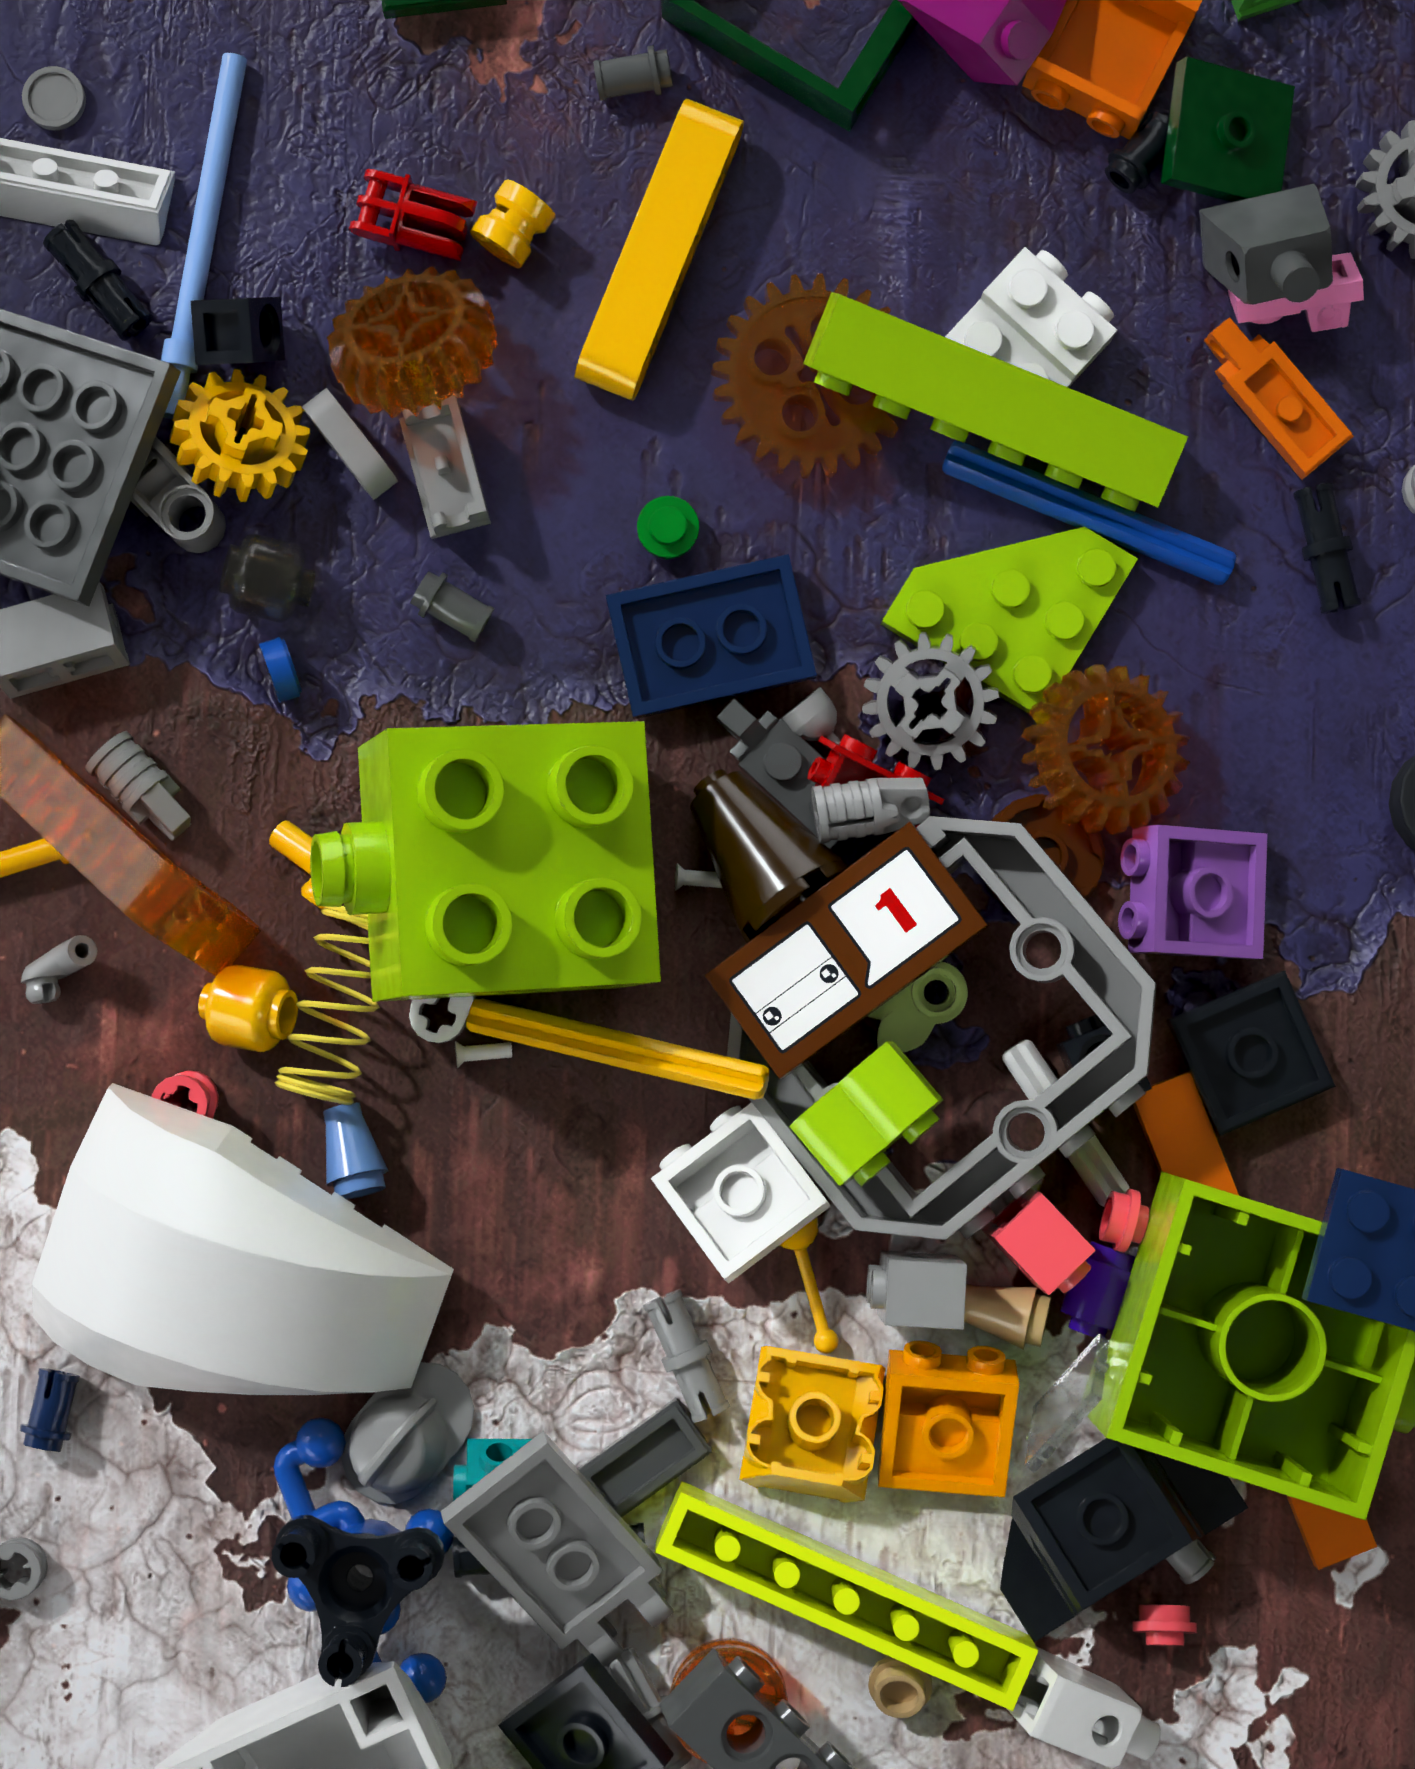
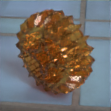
M434 266L427 268L422 274L418 275L408 268L402 277L392 280L385 275L384 283L375 288L363 286V297L345 301L346 313L332 319L334 331L327 336L328 351L332 361L330 366L337 382L342 384L346 395L351 397L354 404L365 405L370 414L378 413L385 409L391 418L397 417L404 409H409L417 417L422 408L434 404L441 410L442 401L450 396L464 398V386L466 384L482 382L481 370L494 364L492 353L498 347L497 330L493 322L495 317L489 302L484 300L482 292L475 287L472 279H460L455 270L446 271L440 275Z
M1094 664L1086 668L1084 674L1081 670H1073L1062 677L1061 684L1055 682L1046 687L1042 693L1045 702L1041 701L1033 705L1030 712H1028L1037 724L1025 728L1021 737L1035 745V749L1025 753L1021 762L1028 765H1037L1039 774L1030 780L1028 786L1033 788L1046 786L1050 793L1045 797L1043 808L1050 810L1062 804L1064 806L1062 823L1072 825L1082 819L1084 833L1088 832L1091 834L1103 830L1104 827L1108 834L1111 835L1125 832L1128 825L1137 829L1149 824L1151 815L1156 816L1164 813L1170 806L1166 796L1170 797L1178 794L1181 788L1184 787L1175 774L1185 771L1191 762L1177 754V749L1187 745L1191 737L1184 734H1175L1173 724L1180 720L1183 713L1177 711L1166 713L1162 705L1166 702L1169 691L1159 690L1151 695L1148 693L1150 675L1144 676L1140 674L1130 680L1127 666H1116L1107 672L1103 664ZM1083 704L1085 718L1079 720L1080 736L1077 741L1068 743V731L1071 720L1077 709ZM1124 717L1129 721V723L1132 725L1133 728H1131V727L1126 723ZM1100 743V746L1107 744L1109 750L1123 749L1124 751L1111 756L1112 752L1105 755L1102 749L1088 750L1087 748ZM1143 756L1140 777L1133 790L1129 793L1127 781L1133 779L1132 763L1136 757ZM1076 769L1080 770L1087 777L1089 785L1081 778Z

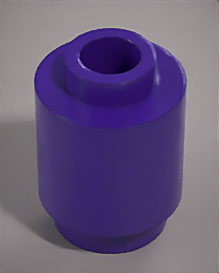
M1091 1241L1090 1244L1096 1250L1086 1260L1091 1269L1076 1286L1066 1292L1060 1311L1072 1316L1069 1328L1091 1337L1105 1340L1108 1329L1112 1331L1114 1329L1135 1256L1114 1251L1111 1247Z

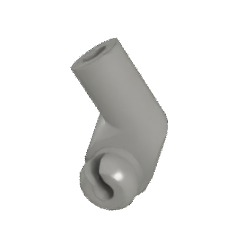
M84 935L74 936L58 944L27 965L21 977V983L26 984L25 994L27 1000L32 1004L56 1001L61 995L58 980L95 961L97 947L94 941Z

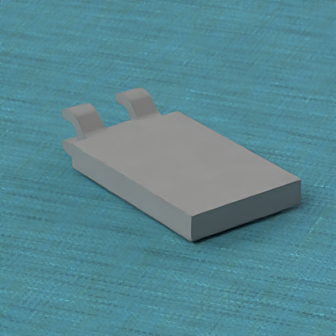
M544 1431L535 1436L441 1510L444 1525L561 1650L578 1639L590 1654L593 1653L605 1667L624 1652L621 1645L614 1639L617 1635L616 1629L605 1616L626 1599L637 1608L653 1628L674 1613L673 1608L664 1599L667 1596L665 1589L654 1578L663 1571L657 1556Z

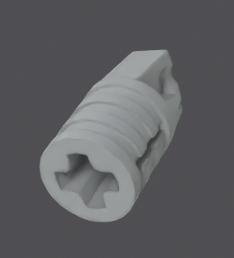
M123 731L106 742L90 758L85 766V770L92 777L96 776L98 778V782L111 792V796L122 804V809L139 826L149 818L171 841H174L191 825L190 815L173 798L181 789L165 770H160L156 766L157 763L144 753L145 751L139 744L133 742L134 738L128 731Z
M869 778L865 781L858 782V780L848 781L845 784L833 783L830 786L822 787V785L812 786L811 788L814 821L820 843H827L830 840H847L851 837L862 838L872 834L874 836L883 835L899 830L910 821L914 825L921 824L930 816L929 796L923 778Z

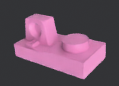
M1351 252L1332 255V284L1327 288L1317 290L1310 299L1303 302H1292L1285 297L1254 305L1244 304L1228 290V296L1238 323L1269 324L1278 321L1283 316L1300 314L1301 310H1305L1311 332L1347 327L1349 324L1351 302L1364 300L1363 279Z

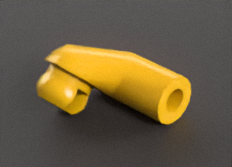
M290 821L281 822L270 836V846L311 875L310 853L313 837ZM310 878L302 886L301 895L317 906ZM317 906L321 910L324 909L323 906Z

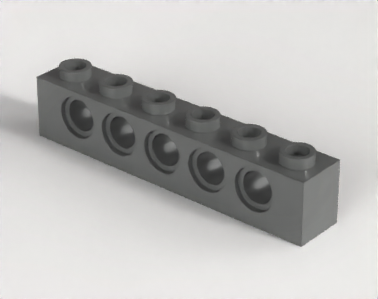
M713 1648L659 1704L669 1728L713 1769H775L781 1761L788 1758L801 1759L797 1769H854L847 1758L830 1742L827 1741L819 1748L804 1734L810 1728L809 1724L786 1700L781 1699L776 1706L759 1691L765 1685L764 1681L739 1656H736L730 1663ZM742 1715H753L756 1717L754 1725L746 1733L740 1735L727 1733L729 1725L737 1717Z

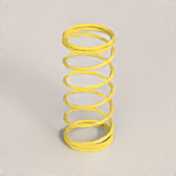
M323 906L324 909L321 910L323 915L345 920L368 930V914L349 915L344 906ZM319 934L313 937L320 946L370 968L369 960L324 941L334 940L369 944V938L338 934ZM310 967L304 970L308 977L364 1001L371 1006L302 1000L296 1003L297 1007L309 1015L345 1029L363 1039H345L307 1034H290L287 1038L292 1044L337 1062L354 1072H330L282 1067L278 1069L280 1074L276 1076L278 1081L274 1083L279 1088L305 1096L344 1105H352L354 1103L353 1098L356 1097L353 1092L301 1078L294 1074L340 1079L357 1078L362 1074L360 1069L351 1062L303 1041L341 1045H365L371 1041L369 1036L363 1031L309 1008L374 1012L380 1007L377 1002H372V999L368 996L315 974L371 978V972Z

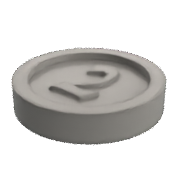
M48 66L35 71L27 79L22 91V103L26 113L35 124L44 129L55 131L66 129L80 119L86 106V95L82 84L72 72L62 67Z

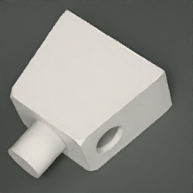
M1037 1647L1039 1650L1015 1708L1013 1711L1007 1709L1030 1736L1111 1769H1116L1121 1764L1125 1753L1142 1760H1148L1153 1755L1160 1739V1725L1142 1717V1708L1111 1681Z

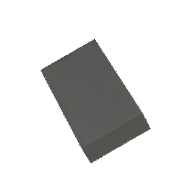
M674 1398L577 1469L622 1518L711 1454L713 1449L695 1423L692 1422L678 1399Z

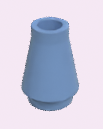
M353 1103L352 1105L342 1104L323 1111L326 1124V1186L333 1187L334 1192L347 1200L370 1195L385 1189L386 1185L383 1174L389 1170L365 1122L360 1103Z

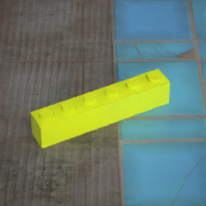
M681 1481L656 1538L655 1553L1011 1711L1015 1708L1039 1651L1029 1634L684 1481Z

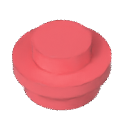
M1129 1188L1125 1194L1111 1191L1108 1195L1101 1216L1099 1239L1112 1243L1114 1251L1125 1253L1131 1242L1140 1244L1143 1240L1149 1220V1207L1141 1205L1140 1191Z
M1139 1605V1621L1132 1622L1133 1632L1145 1633L1146 1645L1184 1646V1634L1197 1633V1623L1190 1622V1606Z

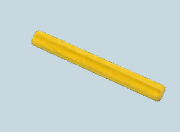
M474 999L466 1019V1028L470 1032L744 1098L761 1099L768 1087L769 1068L765 1065L487 999Z

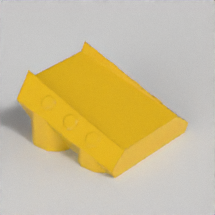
M761 1347L739 1480L755 1488L766 1487L836 1499L842 1503L865 1501L868 1476L874 1464L875 1448L873 1445L878 1413L882 1405L886 1368L877 1364L778 1347Z

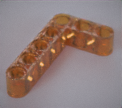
M3 715L0 719V797L118 909L146 932L214 976L223 968L233 965L262 931L260 927L223 896L176 865L36 736L9 715Z

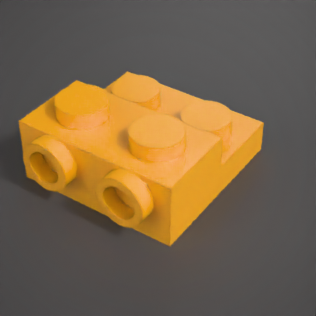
M927 1341L908 1342L904 1345L903 1351L889 1349L883 1400L884 1419L878 1465V1487L1005 1498L1019 1391L1016 1360L1005 1359L1006 1356L1001 1350L989 1346L972 1347L968 1350L967 1356L942 1354L939 1346Z

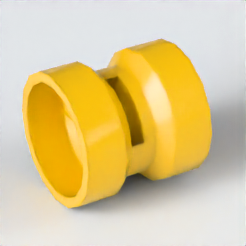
M507 179L504 180L494 195L496 208L492 209L489 214L480 215L471 228L470 234L491 254L510 266L521 268L531 254L530 243L533 240L534 234L545 233L556 216L553 210L537 195L515 181Z

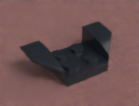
M1105 1438L1013 1496L1012 1520L1003 1562L1000 1590L1033 1642H1036L1188 1544L1205 1536L1248 1509V1506L1228 1476Z

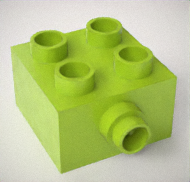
M645 721L387 728L358 747L362 822L344 823L341 834L338 831L314 834L311 843L310 870L312 891L317 906L341 907L344 904L349 915L368 914L372 1002L611 989L661 982Z
M1162 1171L1149 1211L1147 1229L1138 1247L1087 1417L1108 1439L1366 1520L1393 1430L1407 1434L1413 1427L1415 1428V1331L1302 1299L1322 1224L1321 1221Z

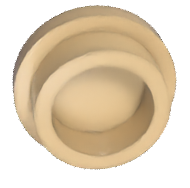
M887 1656L879 1660L872 1667L868 1688L876 1706L884 1714L894 1718H908L917 1714L929 1701L933 1683L930 1674Z

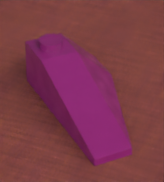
M1067 0L898 1L974 82L1017 86L1052 36Z

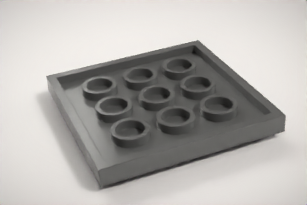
M0 309L1 576L88 607L90 606L181 373L180 370L168 362Z

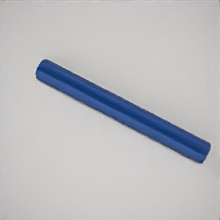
M954 441L950 445L943 462L942 470L949 476L1074 527H1086L1106 540L1216 585H1223L1229 579L1235 566L1236 555L1230 550L1054 480L1024 466L992 455L968 443Z

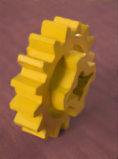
M234 369L230 382H223L221 377L214 371L208 374L204 388L192 382L188 387L185 400H178L172 419L174 424L170 434V443L180 446L176 462L178 465H195L191 479L193 483L199 484L207 478L214 481V496L221 497L227 487L236 489L240 502H247L250 490L256 488L265 499H269L272 497L276 484L288 488L293 481L296 470L301 471L308 452L305 446L310 435V428L299 425L304 410L301 406L286 407L284 405L288 393L286 388H279L273 393L266 390V376L260 374L254 383L250 384L244 382L241 370ZM243 427L246 429L245 434H243L240 443L237 444L234 442L235 437H237L240 428Z

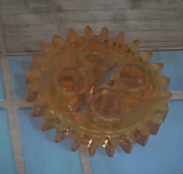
M817 273L811 290H804L797 274L791 275L788 293L784 295L772 282L767 283L765 288V305H762L751 296L746 297L743 306L749 320L730 315L727 321V327L737 339L725 337L718 338L716 350L730 358V360L713 363L711 375L728 380V383L714 389L712 396L713 401L731 402L732 404L721 416L720 421L722 425L740 422L743 426L734 442L737 447L754 439L759 444L754 456L756 463L765 459L772 452L778 455L776 464L778 474L782 475L791 460L799 462L802 479H808L814 463L821 462L827 477H834L837 470V459L841 457L852 470L858 469L861 464L858 450L860 447L876 457L882 450V446L875 433L893 438L899 429L896 423L888 416L890 413L872 406L876 396L875 393L869 391V400L863 404L856 405L845 401L840 393L820 385L825 401H827L829 407L840 420L838 426H832L825 415L824 404L816 385L812 381L801 383L799 380L805 367L804 361L795 345L786 336L785 329L788 327L795 329L800 339L802 352L806 357L813 340L810 328L819 324L831 291H826L823 273ZM843 278L833 293L847 297L849 289L848 279ZM867 289L855 301L868 305L872 292ZM888 306L879 309L887 314L891 311ZM761 350H776L786 359L787 370L778 375H767L756 366L754 356ZM809 367L813 373L818 372V370ZM794 404L803 405L813 414L814 426L807 431H794L783 421L782 410Z

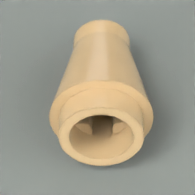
M966 1284L964 1322L1023 1350L1025 1344L1041 1347L1052 1297L1037 1294V1287L974 1286Z

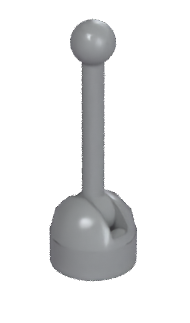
M821 687L813 691L782 717V720L789 728L804 740L818 741L820 736H823L837 744L840 743L839 738L833 732L837 722V710L832 700Z

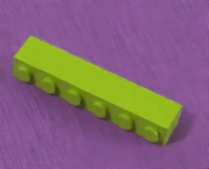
M833 292L830 294L803 364L818 370L814 380L816 384L846 396L850 395L853 385L876 394L872 404L873 407L906 420L911 409L934 417L930 429L963 443H965L969 432L992 440L987 451L988 453L1020 466L1023 465L1026 455L1048 463L1044 473L1045 476L1079 489L1083 478L1101 484L1105 488L1100 498L1134 512L1140 501L1157 508L1159 507L1188 439V436Z

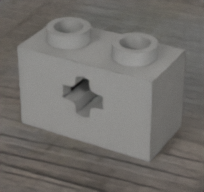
M880 1250L879 1265H868L866 1301L870 1303L871 1309H877L878 1316L888 1326L964 1330L967 1264L958 1256L951 1254Z

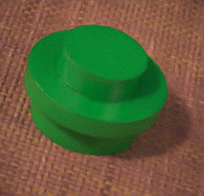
M675 496L655 498L647 503L639 514L637 520L638 538L642 546L650 554L658 558L674 559L683 556L692 549L697 541L699 534L697 514L692 506L681 498Z

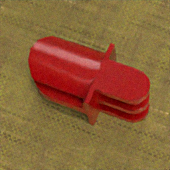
M366 169L364 180L369 183L365 195H358L356 205L361 208L358 221H351L349 231L369 240L391 245L395 251H400L401 245L461 261L464 249L455 241L465 240L468 231L466 220L461 217H473L477 201L414 184L409 174L401 177L375 169ZM386 189L400 192L397 203L383 200ZM378 215L393 218L390 229L376 226Z

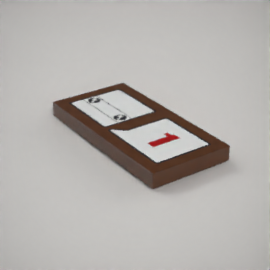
M910 821L704 976L777 1077L784 1079L989 925Z

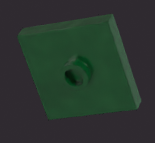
M1185 57L1176 62L1161 184L1230 202L1282 191L1295 86L1191 57Z

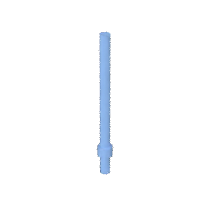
M224 53L222 56L172 336L164 340L161 361L168 362L181 371L163 416L169 419H173L178 400H185L190 373H197L198 365H195L191 301L204 300L247 65V59L235 53Z

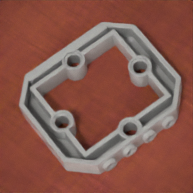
M929 816L916 828L949 873L952 874L968 861L1021 924L1013 933L1009 945L1010 959L1016 970L1026 978L1039 983L1056 982L1065 977L1113 1035L1034 1100L1014 1101L1005 1106L996 1116L993 1134L919 1195L891 1162L862 1187L854 1178L847 1184L839 1186L789 1126L838 1084L828 1085L809 1061H806L784 1079H779L732 1013L727 1057L765 1065L769 1068V1082L763 1098L749 1100L854 1230L946 1240L960 1231L965 1239L968 1240L996 1217V1214L989 1205L1007 1190L1018 1199L1046 1176L1038 1166L1057 1149L1065 1158H1068L1096 1135L1088 1125L1107 1108L1115 1117H1118L1146 1094L1138 1083L1149 1075L1157 984L1021 823ZM1039 933L1053 934L1061 943L1060 958L1049 968H1036L1027 959L1026 948L1028 942ZM1022 1113L1035 1115L1044 1126L1045 1135L1043 1142L1034 1150L1019 1148L1010 1137L1011 1123L1016 1116Z

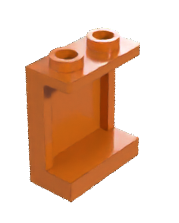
M1067 0L1052 36L1028 69L1022 86L1031 90L1033 98L1042 105L1054 110L1067 108L1087 118V124L1096 132L1110 138H1118L1121 135L1130 140L1136 133L1203 0Z

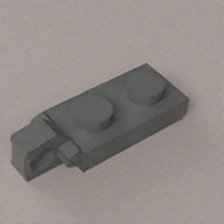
M733 699L717 716L718 719L716 720L738 741L729 753L739 762L738 767L785 811L817 837L811 788L815 786V782L809 780L807 776L814 760L817 757H823L801 736L795 734L782 719L778 720L767 710L757 720L741 704ZM830 840V842L824 844L831 849L838 840Z

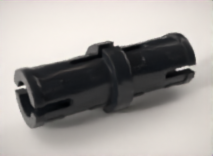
M67 220L65 226L62 223L57 225L47 234L43 240V245L77 284L74 287L75 292L84 302L91 301L122 341L129 340L131 334L133 337L137 336L150 324L153 318L152 314L132 294L119 277L122 272L112 259L105 260L86 238V235L74 220Z
M1333 483L1317 485L1316 495L1320 512L1316 511L1311 486L1293 493L1307 546L1302 548L1304 561H1311L1321 603V614L1338 612L1339 605L1334 586L1339 588L1344 610L1362 604L1361 599L1358 598L1347 553L1353 549L1350 536H1343L1333 492L1335 490Z

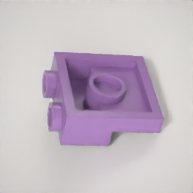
M1168 825L1133 827L1132 838H1129L1124 843L1120 857L1121 868L1124 874L1131 876L1130 901L1122 905L1118 916L1119 932L1124 939H1128V951L1130 953L1171 956L1263 959L1268 834Z

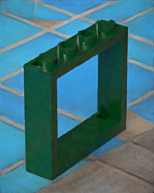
M661 0L663 19L849 132L918 23L898 0H893L839 88H836L694 0Z

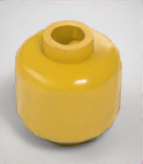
M231 965L223 968L215 976L212 983L209 982L203 987L199 997L198 1011L200 1017L206 1021V1028L210 1037L218 1044L256 1052H265L274 1048L280 1040L287 1039V1036L292 1033L298 1015V1007L296 1005L298 998L296 993L290 990L285 977L278 972L243 965Z

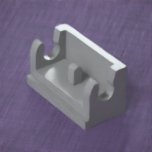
M454 390L437 394L435 398L436 403L427 407L416 408L414 403L405 405L402 408L403 417L399 418L431 539L491 524L463 415Z
M100 581L89 607L53 594L0 609V688L10 699L130 665L113 603L108 604L104 587Z

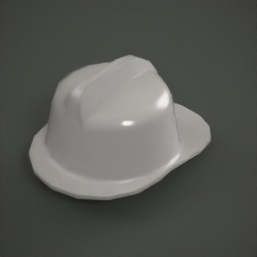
M420 1362L411 1388L375 1392L358 1412L344 1434L346 1444L341 1461L347 1479L360 1494L375 1502L398 1504L414 1499L429 1487L462 1447L472 1429L474 1405L470 1390L459 1375L441 1364Z

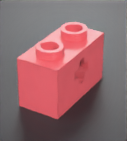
M1031 1188L1018 1199L1014 1198L982 1229L987 1237L1025 1277L1047 1295H1050L1057 1287L1062 1293L1068 1292L1091 1269L1086 1260L1096 1250L1042 1193Z

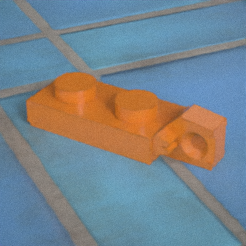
M1230 317L1211 331L1207 338L1204 339L1205 344L1222 364L1215 371V374L1224 383L1222 385L1223 388L1301 480L1354 437L1352 432L1275 341L1269 344L1260 334L1250 341Z

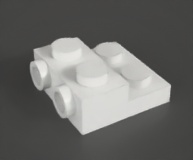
M1024 247L983 291L980 300L945 337L1069 388L1108 346L1117 329L1109 323L1114 318V313L1100 297L1092 292H1086L1081 298L1064 282L1068 272L1057 258L1044 250H1041L1035 256Z
M752 1102L743 1109L740 1106H735L722 1113L711 1124L710 1130L712 1133L693 1147L690 1144H684L673 1150L661 1161L659 1165L661 1171L651 1178L728 1284L831 1207Z

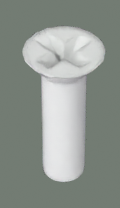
M677 863L675 891L683 885L722 888L716 872L684 870Z
M455 1041L457 1068L467 1061L512 1057L511 1042L462 1046Z

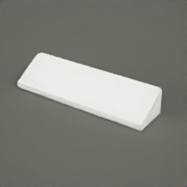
M0 138V216L55 227L61 223L65 226L67 220H74L82 232L154 246L160 244L165 230L175 182V171Z

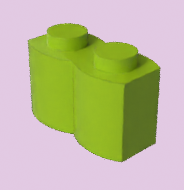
M886 1041L836 1086L809 1107L789 1127L839 1186L847 1184L854 1178L862 1187L891 1162L883 1152L903 1136L909 1144H912L940 1120L933 1112V1109L943 1101V1098L895 1042Z

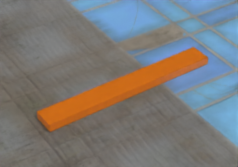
M1184 1072L1151 1085L1152 1089L1146 1091V1094L1138 1099L1133 1106L1160 1175L1163 1171L1239 1195L1191 1072ZM1287 1496L1313 1565L1318 1570L1377 1547L1367 1519H1359Z

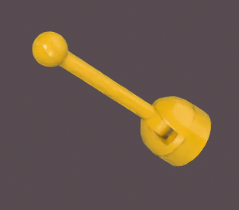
M816 1217L780 1244V1246L795 1252L817 1330L814 1336V1346L819 1352L828 1354L837 1348L839 1339L836 1332L829 1329L807 1251L808 1246L813 1243L818 1233V1217Z

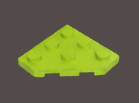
M1081 527L916 567L912 570L880 625L917 647L921 632H927L931 646L940 647L946 634L953 635L952 651L958 654L969 645L974 646L976 651L970 662L971 665L976 668L980 665L989 664L992 668V672L988 677L981 681L983 687L997 688L1001 698L1040 720L1043 718L1138 558L1090 529Z

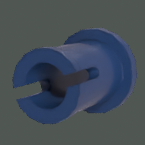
M39 1368V1378L28 1424H21L20 1431L25 1433L23 1445L46 1451L61 1452L63 1441L71 1439L72 1433L67 1432L66 1428L76 1385L79 1382L80 1376L73 1373L64 1374V1371Z

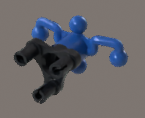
M319 1417L304 1423L297 1432L296 1440L282 1447L275 1457L273 1466L275 1478L291 1519L280 1529L276 1537L271 1560L274 1568L281 1575L288 1577L287 1590L293 1604L303 1611H317L322 1634L318 1669L322 1679L331 1686H335L337 1679H341V1687H347L354 1683L360 1675L364 1674L372 1662H382L377 1652L380 1635L385 1634L396 1625L401 1612L400 1602L412 1591L422 1588L431 1579L436 1577L443 1565L445 1554L453 1544L454 1534L444 1525L439 1510L425 1509L418 1511L410 1517L405 1525V1530L400 1531L386 1521L365 1520L360 1510L350 1502L336 1501L315 1509L299 1466L305 1463L315 1468L332 1466L341 1458L346 1444L344 1432L340 1426L331 1419ZM364 1565L368 1567L373 1577L361 1574L355 1566ZM417 1653L410 1655L401 1663L400 1668L411 1678L425 1703L433 1702L440 1697L445 1689L447 1676L445 1668L439 1659L431 1654Z

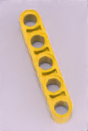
M687 98L683 101L582 348L574 378L632 401L636 398L736 152L744 127L743 120Z

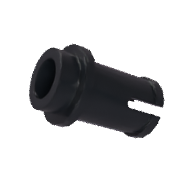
M1151 112L1121 150H1112L1107 158L1109 165L1105 168V174L1116 188L1125 193L1132 194L1137 188L1144 189L1151 181L1150 172L1165 155L1169 124L1168 117L1159 112H1155V114Z

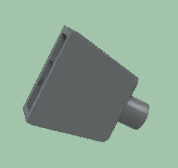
M1315 184L1199 210L1203 266L1244 304L1254 305L1285 297L1292 302H1303L1310 299L1317 290L1327 288L1332 284L1331 229Z

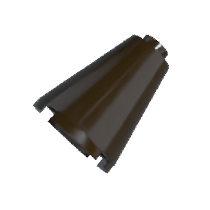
M720 769L703 778L695 786L693 792L696 797L690 805V810L740 933L747 943L848 868L846 862L824 843H820L817 837L740 771L727 774L723 769Z

